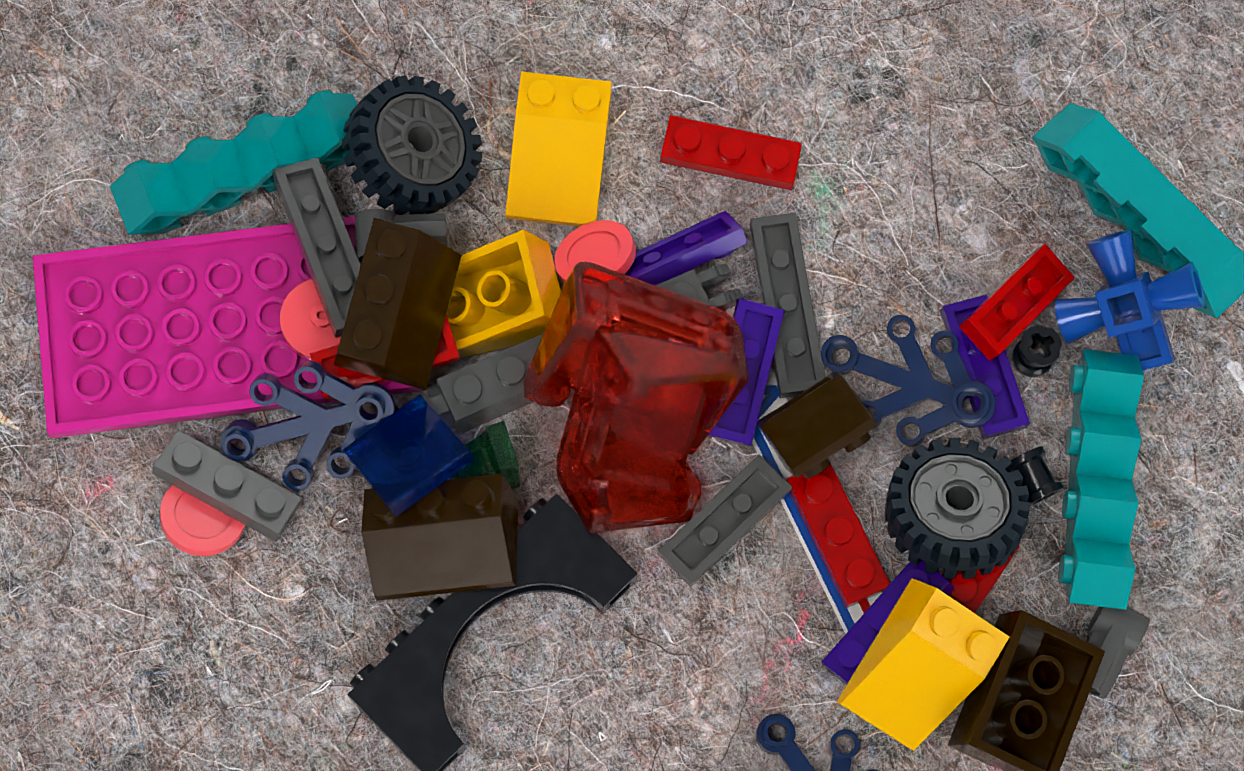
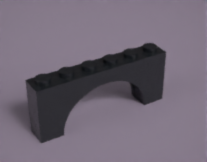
M557 493L548 502L544 498L539 499L523 516L527 522L518 530L516 586L454 592L445 601L439 596L421 613L420 617L424 621L411 634L403 630L387 645L385 651L389 655L375 668L372 664L366 665L351 680L350 685L353 689L347 694L350 700L418 771H444L466 750L464 743L457 736L447 718L444 705V680L449 660L458 641L482 614L497 604L519 595L536 592H554L578 598L594 607L603 615L636 583L638 573Z

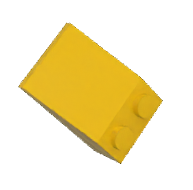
M521 71L505 218L578 227L597 221L611 104V81Z
M523 229L461 256L446 313L460 358L512 347L569 323L549 242Z
M911 578L838 698L837 703L914 751L986 678L1010 637L938 588Z

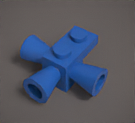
M1132 230L1116 232L1088 242L1087 246L1107 283L1103 284L1095 292L1096 297L1058 299L1055 301L1056 318L1065 342L1070 344L1105 326L1108 337H1117L1122 354L1138 355L1142 370L1173 363L1175 355L1161 310L1205 307L1204 291L1194 263L1190 262L1152 282L1149 271L1136 275Z

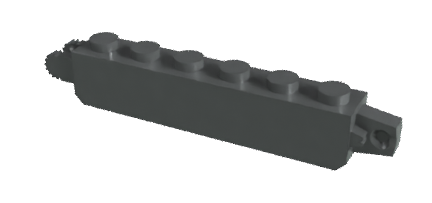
M720 264L696 274L694 269L436 379L438 386L428 390L430 399L411 407L410 414L419 431L441 423L444 430L455 427L457 433L468 431L663 347L683 334L699 331L711 324L712 316L731 309L736 305L737 299H744L740 289H735L708 299L704 290L724 282L731 276L732 273L727 264Z

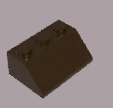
M374 217L334 366L426 390L462 255L421 230Z
M500 473L364 489L361 533L374 597L377 601L516 586L519 500L504 475Z
M1023 610L999 614L994 627L1010 638L986 678L966 697L947 746L1004 771H1060L1105 651Z

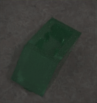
M504 421L486 426L483 433L474 440L451 449L454 464L445 466L449 479L502 473L511 489L520 487L519 464Z

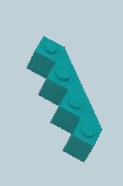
M331 90L319 91L311 95L307 99V104L294 116H272L270 113H263L252 117L247 121V127L232 140L211 139L209 136L198 137L187 143L185 146L186 150L171 163H150L149 160H138L127 165L124 168V173L109 187L128 235L167 233L182 227L179 218L197 211H206L207 216L214 215L242 204L240 197L244 193L260 187H266L268 193L276 191L278 189L273 179V172L276 168L317 157L320 164H326L328 170L346 164L344 157L350 150L342 149V139L347 134L343 129L345 122L350 118L349 114L357 105L354 95L352 93H332Z
M1069 103L1032 136L1048 170L1078 181L1093 215L1121 225L1125 230H1132L1133 247L1139 260L1170 273L1190 262L1194 263L1202 283L1205 307L1193 309L1218 318L1244 294V252L1228 239L1193 202L1183 195L1098 110L1093 108L1087 109Z
M1082 349L1080 364L1072 365L1069 392L1074 393L1072 427L1068 428L1065 442V453L1070 455L1069 489L1065 491L1062 501V518L1067 519L1065 555L1061 556L1058 569V581L1065 584L1069 603L1127 609L1136 570L1129 543L1139 504L1132 479L1142 439L1135 419L1144 380V373L1138 355Z

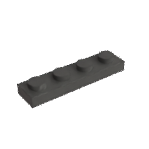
M317 157L276 168L273 172V179L333 334L337 338L342 336L361 265Z
M796 213L751 218L749 224L763 304L784 309L773 355L779 398L797 396L825 378Z

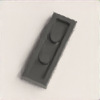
M177 430L153 465L152 474L275 542L278 541L302 500V497L180 430Z
M758 455L658 550V555L691 588L791 491L792 486Z

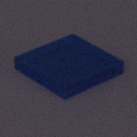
M421 394L342 449L350 462L395 517L474 461L468 448Z

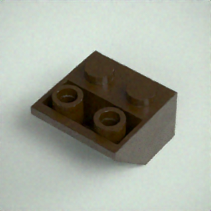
M832 372L757 421L758 427L785 469L796 478L804 474L807 479L819 474L830 466L831 462L828 457L842 448H845L848 453L865 444L871 439L868 431L878 426L841 374L837 372Z

